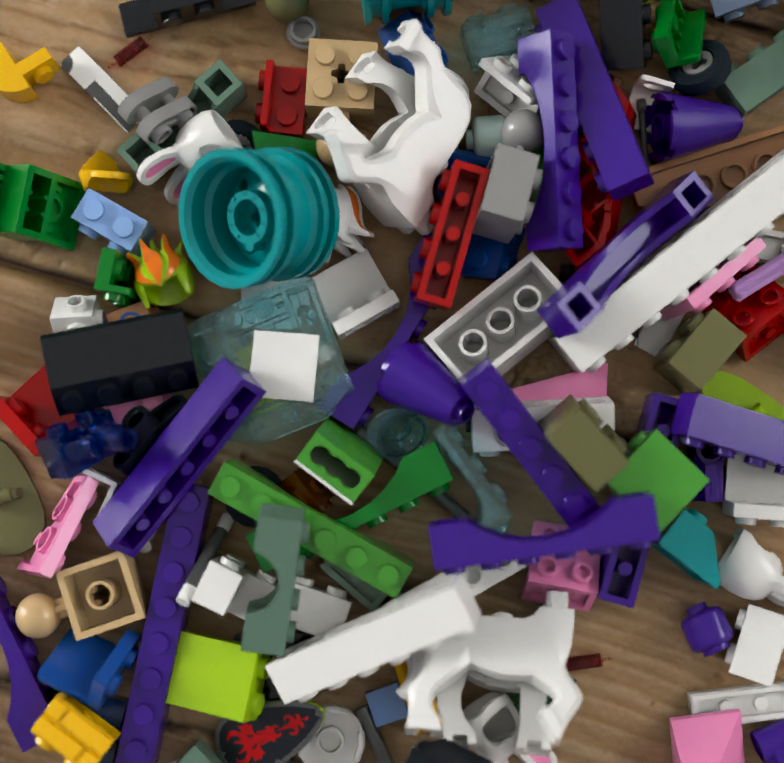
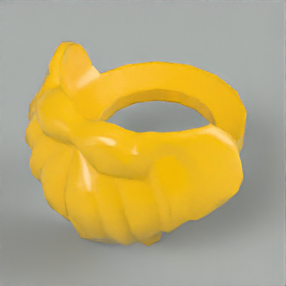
M97 150L82 165L78 173L84 191L91 188L94 191L97 190L105 193L126 194L133 184L131 174L121 172L117 167V163L101 150Z

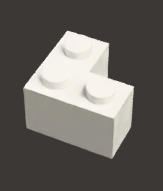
M227 553L226 556L220 555L210 560L191 600L222 616L230 612L245 620L249 601L260 599L272 592L278 584L276 583L277 577L269 572L263 574L262 569H258L256 573L244 567L246 561Z

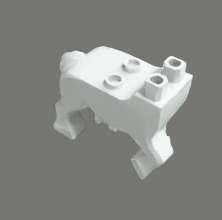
M412 19L401 23L397 30L402 36L394 42L390 40L384 49L393 55L407 58L413 65L415 77L403 69L388 63L376 51L362 54L345 77L346 80L353 84H372L381 88L390 97L399 115L384 123L369 141L365 135H362L349 122L337 106L328 107L321 111L306 134L326 142L340 181L354 183L363 204L383 226L398 228L403 234H410L416 230L421 235H428L434 228V225L428 222L431 214L429 208L434 202L432 188L435 178L440 176L443 170L448 167V159L464 136L471 120L472 105L469 100V88L464 79L444 66L439 46L435 44V41L432 42L424 33L420 22L417 19Z
M547 591L545 603L542 607L540 606L534 615L526 618H513L512 614L506 612H497L492 614V616L481 615L475 625V630L471 634L460 639H455L454 636L442 640L443 642L440 646L429 652H423L422 649L410 653V657L406 659L408 665L407 677L404 683L396 690L399 697L408 701L405 735H417V731L423 730L430 731L431 737H442L443 730V738L470 751H476L478 746L476 733L465 719L461 706V694L466 681L469 680L477 686L489 690L519 693V728L515 754L549 756L552 751L551 744L552 746L559 745L564 731L579 710L583 699L581 690L569 676L565 667L572 646L575 609L568 608V592ZM549 695L553 699V703L546 706L547 696ZM434 699L436 700L437 712L439 716L434 711L432 705Z

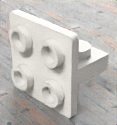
M518 54L497 55L480 60L478 65L485 70V73L474 90L478 96L505 117L520 109H528L539 115L541 114L534 90L528 78L524 75H519Z

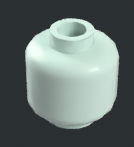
M501 114L475 117L472 121L471 129L465 132L466 150H473L479 156L492 157L498 143L504 145L501 138V127L506 117Z

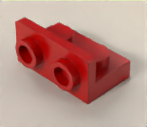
M266 60V69L260 70L258 82L259 90L263 91L262 103H257L255 109V123L260 124L262 132L298 138L304 137L307 69L275 66L274 60Z

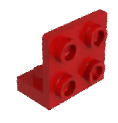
M754 265L743 273L739 270L733 277L737 281L758 267ZM772 281L740 302L733 300L732 295L728 292V288L721 293H718L716 290L709 297L712 302L703 309L704 312L713 308L716 309L747 335L736 349V354L745 363L784 333V289L775 281Z
M45 365L10 397L0 396V419L35 457H48L97 411L92 409L59 416L50 391Z

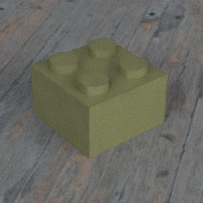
M713 308L703 314L699 311L693 317L689 316L678 328L677 332L681 334L679 338H676L671 343L667 342L656 354L655 358L659 361L653 369L681 393L701 391L747 335L716 309Z
M570 394L539 421V424L546 439L597 493L630 464V461L624 454L628 447L608 424L604 427L600 426L603 420L584 398L578 402Z

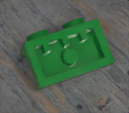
M102 247L94 289L104 295V300L112 302V305L127 307L133 303L141 302L138 294L131 288H127L131 287L134 279L132 262L116 249Z

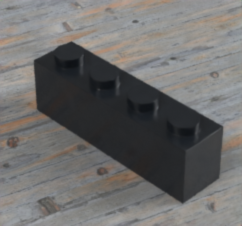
M599 0L601 55L608 71L647 67V60L653 59L651 39H646V25L652 22L651 3H645V0Z

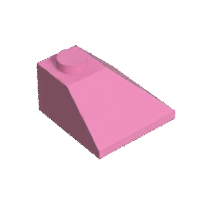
M739 708L669 717L673 763H745L741 711Z

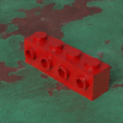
M455 159L450 170H443L438 187L439 190L444 191L441 204L434 203L428 222L434 225L431 238L424 237L419 254L420 258L425 259L421 272H414L409 289L410 292L415 293L413 302L444 311L451 308L490 169Z

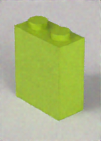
M181 631L165 703L242 723L256 721L265 703V696L262 693L265 680L269 677L265 665L271 660L270 655L241 651L242 642L201 632Z

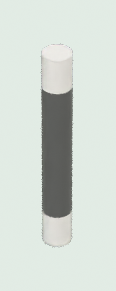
M223 513L176 598L178 604L188 607L191 603V598L210 560L215 558L235 521L229 513Z

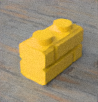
M62 692L54 697L44 713L30 729L37 736L35 738L36 743L46 751L53 752V750H56L65 757L64 763H100L121 734L119 730L82 702Z

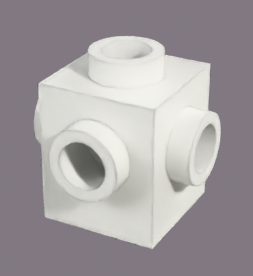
M97 295L57 297L54 300L49 318L53 333L107 323L105 309H100Z

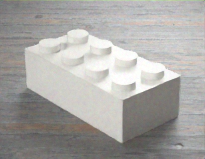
M531 252L424 338L425 344L459 382V378L487 357L503 376L554 334L536 310L562 284L540 259Z

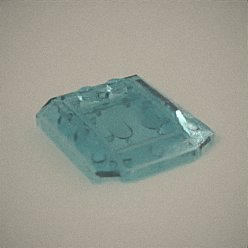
M311 276L288 280L198 318L187 328L203 382L223 356L250 373L254 330L320 335L313 402L261 398L228 441L266 444L329 418L336 410L337 404L346 394H350L354 390L316 283Z

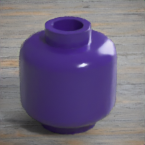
M702 602L686 609L688 617L683 619L680 625L693 652L703 653L704 657H708L731 647L728 641L733 638L734 633L721 607H708L706 602Z

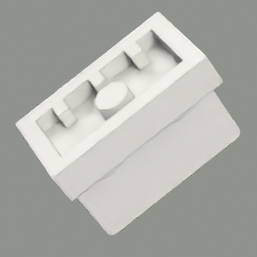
M367 249L362 253L357 252L308 280L311 290L340 340L400 307L398 297L394 290H390Z

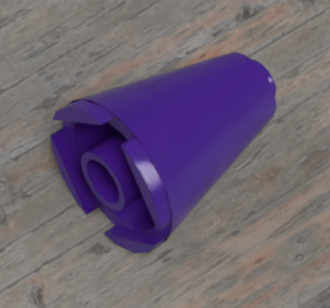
M667 92L652 94L650 97L654 99L652 105H646V128L651 125V134L647 132V144L651 145L653 153H648V155L655 162H667L732 141L737 138L743 128L741 113H739L735 106Z
M415 340L416 343L414 344L407 341L390 353L381 367V370L385 372L382 382L377 380L376 386L378 395L383 400L394 406L453 427L464 424L471 419L474 414V402L462 388L461 383L426 344Z

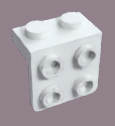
M736 454L734 459L726 458L722 513L735 517L734 523L756 525L757 519L770 520V526L784 528V476L774 473L775 467L766 464L765 469L744 464L745 457Z

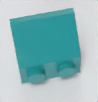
M683 508L662 530L660 540L651 541V545L695 581L717 589L721 581L714 532L705 526L708 520L693 508H689V510Z

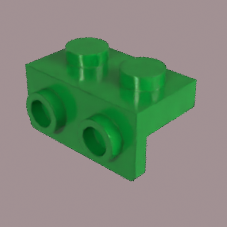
M660 0L659 6L655 8L656 27L651 32L653 49L659 51L666 69L699 62L707 18L705 9L685 13L680 0Z

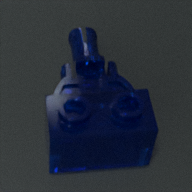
M93 408L74 413L75 419L68 423L63 421L45 429L46 435L34 440L51 479H71L105 458H109L119 451H130V449L135 448L138 444L137 433L131 428L123 429L122 425L116 424L110 409L95 410Z

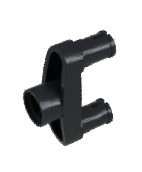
M176 395L167 399L152 411H149L142 405H137L130 409L121 421V429L127 436L114 455L113 466L123 475L129 476L188 400L182 395Z

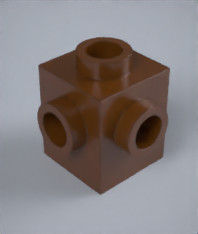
M301 467L277 485L320 513H323L332 506L329 499L336 495Z

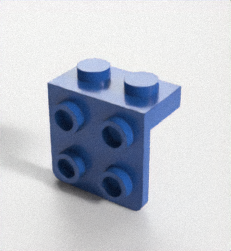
M71 627L39 669L38 679L99 711L108 696L113 697L118 691L124 678L122 675L126 669L131 670L136 664L139 654L137 645L141 634L128 628L118 644L114 645L97 635L76 641Z

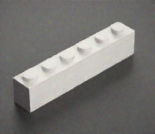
M460 574L285 649L284 656L274 655L265 665V668L284 705L297 699L299 703H303L312 699L318 694L319 690L326 687L330 691L338 689L348 682V678L359 675L360 678H365L376 672L380 665L388 662L391 665H397L408 659L411 655L410 653L422 649L423 652H429L440 646L443 642L442 640L454 636L455 639H460L471 634L475 630V625L482 613L463 575Z

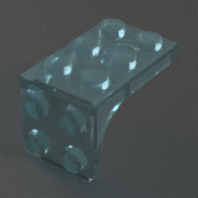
M443 423L430 435L474 492L478 504L476 522L503 533L510 527L507 521L513 517L504 504L509 500L507 495L497 483H488L483 476L487 472L483 463L475 454L468 456L461 447L466 441L459 431L453 426L448 429Z

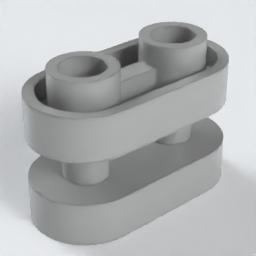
M164 76L131 92L120 103L117 111L128 124L140 121L136 132L146 144H161L172 133L181 129L186 122L196 116L197 106L187 96L175 99L179 87L168 76Z

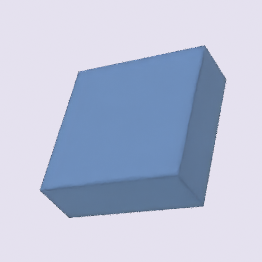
M398 681L365 692L376 728L408 717L406 702L396 693V690L400 687Z

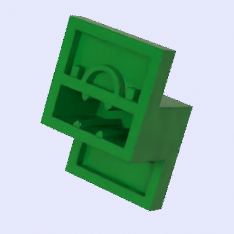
M0 163V237L13 241H36L63 250L74 251L79 223L72 219L71 216L86 193L83 190L82 184L31 164L5 165Z

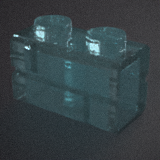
M508 3L498 8L496 14L484 17V14L479 13L468 17L465 20V24L461 25L460 39L467 54L471 70L476 71L482 69L478 65L482 58L512 55L513 53L518 54L517 39L537 32L532 23L528 6L526 4L516 6L515 3Z

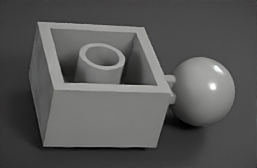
M528 109L512 112L502 124L501 138L504 145L498 143L486 167L490 171L472 234L509 244L515 234H521L524 223L528 224L534 203L529 200L533 190H537L542 175V170L537 169L540 155L533 152L538 150L543 144L544 134L540 115Z

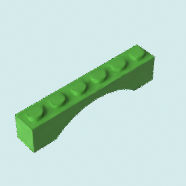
M234 458L223 463L207 492L256 521L262 502L305 508L304 521L311 523L308 544L300 543V546L395 599L414 567L415 559L384 542L357 532L318 512L281 489L263 474Z

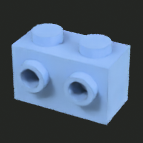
M88 188L71 216L72 219L80 224L77 229L78 231L95 241L98 236L109 241L108 248L116 249L125 257L128 252L141 257L138 239L142 238L143 242L148 245L156 232V229L148 221L91 188Z

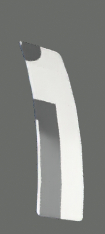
M80 47L73 50L60 63L126 132H129L138 123L128 124L118 114L117 110L120 103L128 95Z

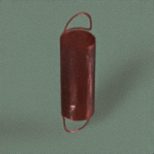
M139 36L113 56L117 61L114 63L122 67L148 48V43L146 44L143 38Z
M600 653L568 657L565 667L567 671L603 667V661L606 660H601Z

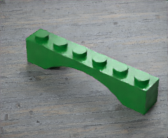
M434 441L404 456L396 473L379 495L359 510L333 520L353 530L367 523L370 529L388 520L385 513L397 507L400 513L417 506L419 504L417 498L428 492L433 498L451 489L448 482L454 480V477L437 442ZM256 530L245 535L252 551L254 550ZM300 546L299 555L304 554L306 559L316 556L315 553ZM253 551L263 574L273 569L277 575L273 565L264 556Z

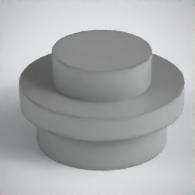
M302 16L295 21H291L287 26L288 41L296 49L308 50L309 38L320 39L319 25L309 16Z

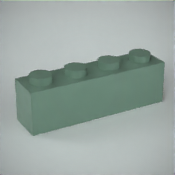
M784 29L773 37L775 43L767 48L762 44L746 56L748 62L740 67L736 63L731 66V73L726 81L713 90L723 104L735 106L742 117H745L784 89Z

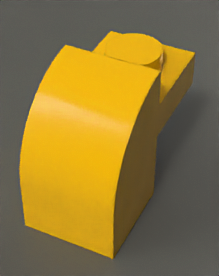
M0 42V95L7 100L18 103L38 99L39 96L33 86L51 80L55 72L61 69L45 46L17 63L12 53Z

